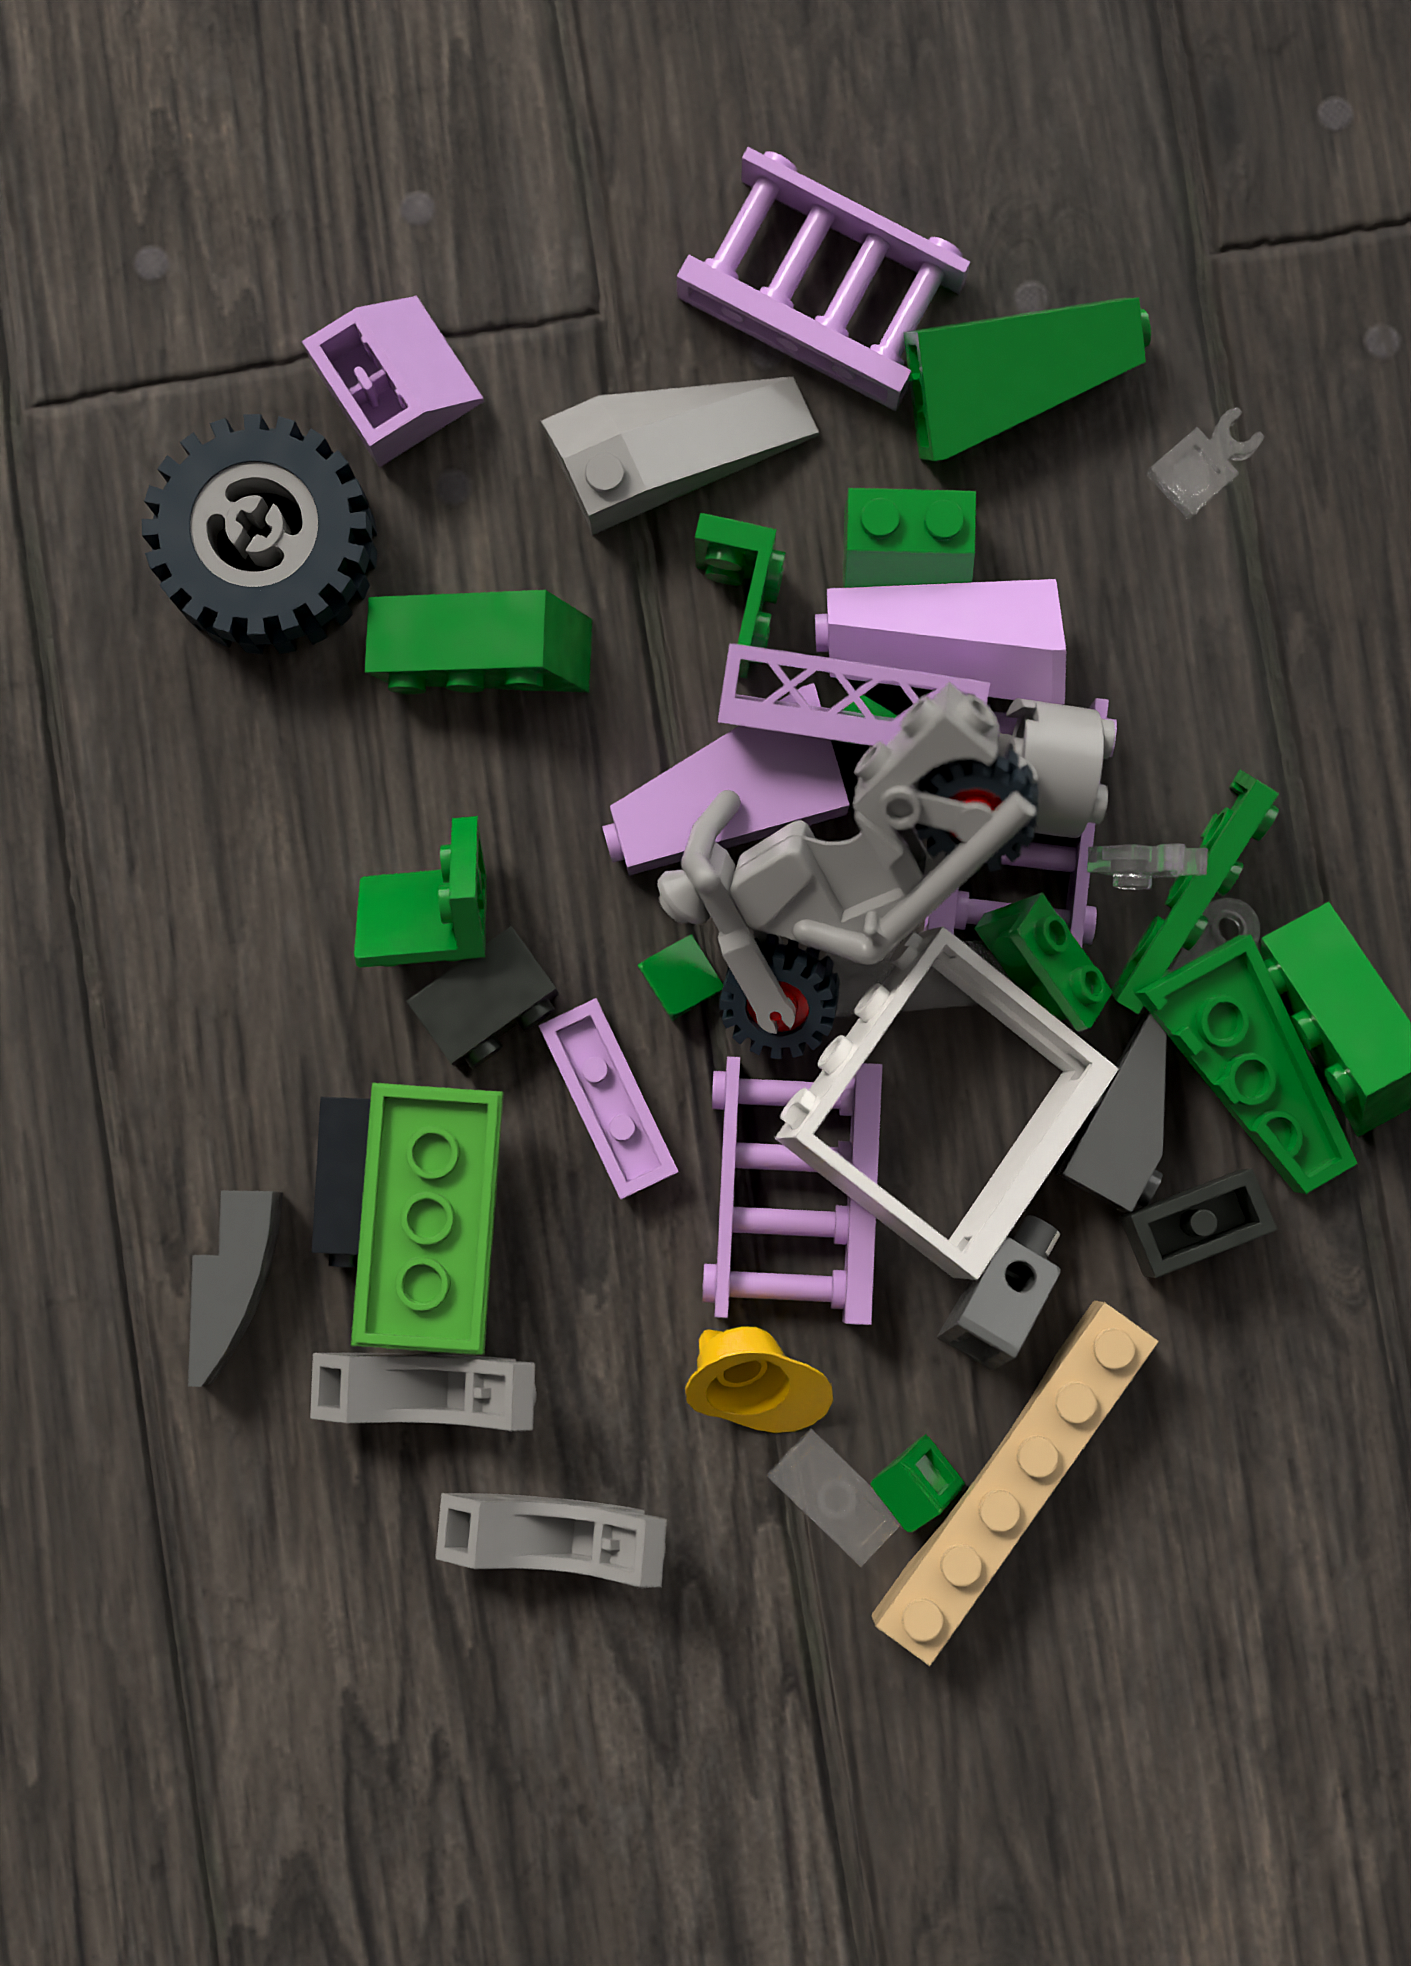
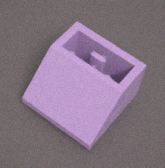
M417 296L357 307L302 341L312 365L378 467L386 464L484 402L482 395Z

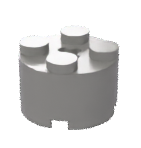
M1021 698L1015 699L1010 705L1006 717L1018 719L1012 735L1000 733L998 755L1004 758L1008 750L1011 749L1019 754V757L1026 759L1037 771L1038 780L1036 783L1038 785L1039 798L1037 826L1034 828V833L1078 838L1088 823L1100 824L1105 815L1108 790L1106 785L1100 784L1103 759L1110 757L1114 746V721L1101 719L1099 712L1094 709Z

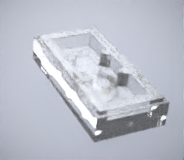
M812 1428L801 1437L767 1474V1477L860 1567L867 1562L900 1526L871 1485Z

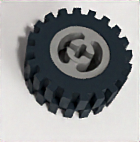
M243 414L245 430L234 432L228 420L223 418L209 423L216 437L202 445L194 432L180 442L189 455L180 465L168 455L165 457L157 469L167 482L163 490L151 485L148 487L144 502L154 513L153 519H142V537L152 548V551L145 553L150 569L161 581L159 586L182 614L199 631L204 629L214 641L230 648L232 641H234L246 653L263 655V644H273L279 654L297 651L294 639L305 635L314 645L328 637L322 626L332 618L342 627L353 616L348 602L353 595L364 600L371 586L365 576L367 568L376 569L378 552L372 542V536L378 535L375 519L369 509L367 498L349 463L340 451L337 450L333 453L326 438L312 428L304 436L294 420L278 416L276 428L274 429L268 428L261 414ZM252 494H277L296 504L301 510V531L296 535H292L291 529L278 507L273 503L269 509L263 497ZM266 524L269 526L271 533L267 538L262 535H256L251 540L247 534L252 526L257 529H263ZM226 529L228 538L242 558L246 559L249 555L256 566L272 568L265 571L248 572L236 569L225 563L220 558L218 552L217 536L219 532Z

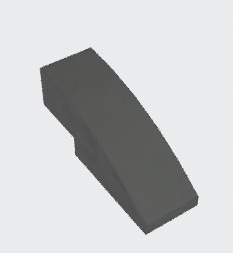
M221 1190L219 1255H193L188 1387H202L212 1384L236 1351L255 1315L270 1274L278 1240L283 1192Z

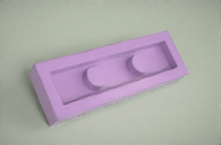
M597 998L538 1025L619 1198L622 1200L678 1173L679 1171Z

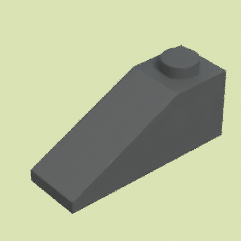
M1147 1009L1144 1011L1115 1064L1119 1070L1085 1119L1055 1174L1121 1212H1132L1136 1203L1145 1207L1153 1197L1163 1177V1173L1155 1168L1163 1155L1167 1034Z

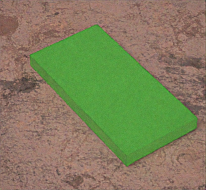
M372 1083L351 1346L484 1354L504 1100L503 1092Z

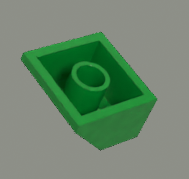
M848 488L844 516L843 588L972 583L975 557L976 491Z

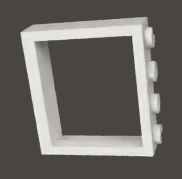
M942 926L919 932V934L912 932L899 944L891 957V962L895 965V968L883 985L880 983L873 985L858 1002L854 1013L859 1019L846 1037L843 1035L838 1036L825 1049L818 1061V1066L822 1069V1072L810 1089L807 1090L805 1087L800 1089L787 1103L781 1114V1119L786 1123L775 1139L951 1277L978 1280L1119 1069ZM930 966H933L1063 1071L949 1240L813 1135Z

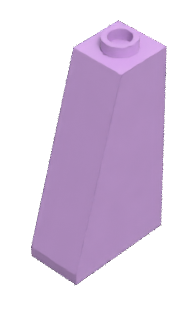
M1056 579L827 589L828 614H815L816 652H829V658L989 682L988 697L1010 700L1021 698L1065 704L1066 645ZM830 673V677L836 678L834 673ZM844 675L846 679L867 682L870 679ZM883 680L879 682V683H882V684H890V685H898V686H900V684H899V683H896V682L883 681ZM908 684L910 687H914V688H922V689H930V690H934V689H935V688H929V687H923V686H916V685H910V684Z
M814 683L797 689L808 705L821 707ZM791 694L780 700L797 703ZM739 725L610 806L614 823L602 826L612 863L625 860L628 874L633 875L682 861L692 826L716 796L724 790L734 791L741 801L737 813L716 837L715 842L724 849L769 837L794 821L800 820L808 825L847 815L849 801L831 739Z

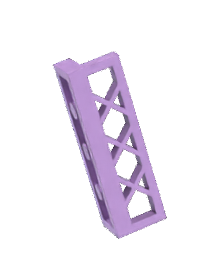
M730 643L718 722L872 746L881 741L887 745L902 730L900 728L901 721L911 707L896 718L873 715L860 696L880 681L899 683L913 702V705L919 698L908 684L935 688L926 695L932 700L950 682L962 693L973 694L987 705L990 683ZM741 659L768 663L784 685L766 699L736 694ZM779 665L804 668L805 670L790 680ZM824 671L834 673L849 695L831 708L808 705L795 686L814 672ZM844 675L870 679L854 690ZM789 691L797 703L778 701V699ZM854 701L862 713L844 711L842 709Z

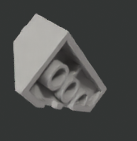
M794 377L601 395L541 421L592 535L819 435L816 424Z

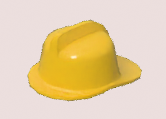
M737 1327L724 1332L708 1329L701 1334L699 1338L700 1353L697 1359V1371L691 1375L685 1387L686 1401L696 1412L723 1418L755 1430L771 1433L793 1432L813 1425L827 1414L833 1403L831 1383L822 1372L815 1368L787 1358L777 1341L767 1331L757 1327Z

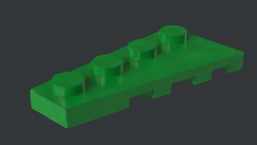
M1240 769L1229 789L1239 794L1231 809L1228 807L1224 808L1219 815L1217 813L1214 814L1200 836L1203 839L1199 851L1204 853L1199 865L1190 862L1184 869H1181L1165 901V905L1172 909L1166 920L1156 916L1150 922L1111 989L1117 1002L1139 1014L1144 1005L1134 993L1171 973L1172 971L1168 967L1180 948L1182 947L1189 951L1197 943L1209 918L1202 915L1215 893L1225 896L1229 892L1243 869L1244 864L1237 860L1251 838L1260 841L1277 817L1279 808L1272 804L1279 793Z
M1251 934L1236 936L1134 993L1293 1192L1307 1194L1358 1164Z

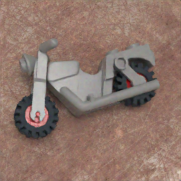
M949 682L932 700L928 696H924L910 708L901 721L900 728L902 730L887 745L880 741L866 752L855 769L859 780L855 789L856 795L853 805L856 811L855 819L862 831L851 840L841 842L817 840L807 823L800 820L794 821L745 851L739 857L736 867L727 850L715 842L716 837L737 813L741 804L739 796L734 791L724 790L716 796L692 826L681 862L683 870L666 871L658 879V889L661 894L659 901L670 917L680 923L690 922L695 925H703L711 917L717 926L720 949L728 964L720 996V1010H724L722 1021L726 1029L735 1025L732 1038L737 1043L741 1044L748 1037L752 1039L749 1051L760 1055L763 1045L772 1047L771 1058L782 1059L784 1048L790 1047L792 1057L794 1058L804 1054L806 1043L814 1050L821 1045L823 1034L829 1035L833 1027L838 1005L840 979L838 973L832 974L834 962L829 955L818 960L820 950L863 965L875 964L886 957L973 873H978V868L986 861L990 872L999 870L1002 865V856L1005 855L1012 864L1021 857V845L1029 847L1033 840L1034 828L1037 826L1039 798L1038 785L1036 783L1038 780L1037 771L1026 759L1019 757V754L1011 749L1008 750L1004 758L998 755L999 724L991 709L976 696L971 694L965 696ZM928 838L927 847L925 848L921 840ZM780 936L789 938L787 945L783 943ZM799 943L808 946L806 950L798 948Z

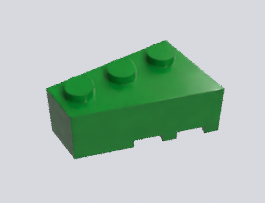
M547 590L369 597L365 673L388 683L389 691L401 694H422L426 692V686L446 687V689L451 691L468 693L481 692L484 689L589 692L592 618Z
M1330 902L1262 937L1261 957L1301 1043L1310 1051L1356 1136L1359 1137L1411 1109V1022Z

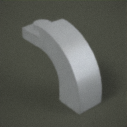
M313 1353L310 1418L341 1423L422 1422L469 1425L509 1431L533 1430V1407L536 1401V1388L534 1384L535 1363L519 1362L516 1359L461 1355Z
M442 1493L435 1559L473 1569L528 1568L556 1570L596 1576L637 1587H661L663 1559L666 1549L667 1519L645 1515V1510L581 1500L508 1494Z

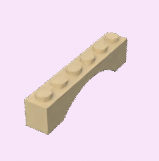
M1093 1301L1055 1355L1030 1400L990 1460L942 1524L908 1562L871 1616L877 1628L926 1664L931 1665L1154 1349L1158 1340L1107 1303Z

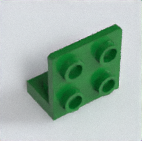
M700 513L695 534L696 568L706 570L705 576L708 579L723 584L741 585L743 578L752 580L737 644L767 648L772 614L762 612L764 602L777 603L786 554L784 551L775 550L777 529ZM741 659L738 677L747 679L751 662L761 665L763 662Z
M478 816L452 818L451 844L440 846L441 870L364 876L360 879L354 947L357 967H392L399 964L445 960L459 961L468 958L485 957L487 872Z

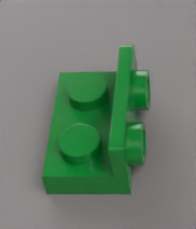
M1039 893L984 913L974 929L1013 983L1059 1021L1069 1019L1077 1031L1091 1028L1113 991L1106 983L1101 971L1091 962L1069 931L1066 922L1056 913L1044 894Z

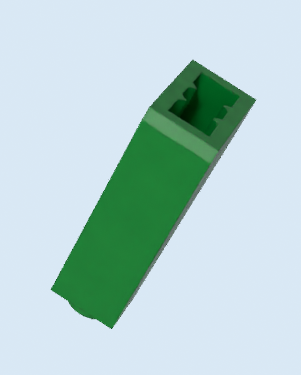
M1139 297L1118 298L903 332L908 369L912 370L909 381L919 458L931 461L947 459L1146 362L1144 347L1150 345L1151 325L1146 310L1140 309Z

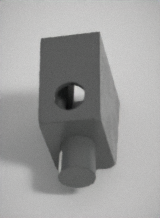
M1026 1215L1013 1240L1006 1237L978 1280L970 1279L937 1338L990 1370H994L1014 1359L1061 1270L1047 1260L1060 1236V1232L1049 1223L1037 1217ZM1005 1274L1015 1280L1017 1291L1008 1286Z

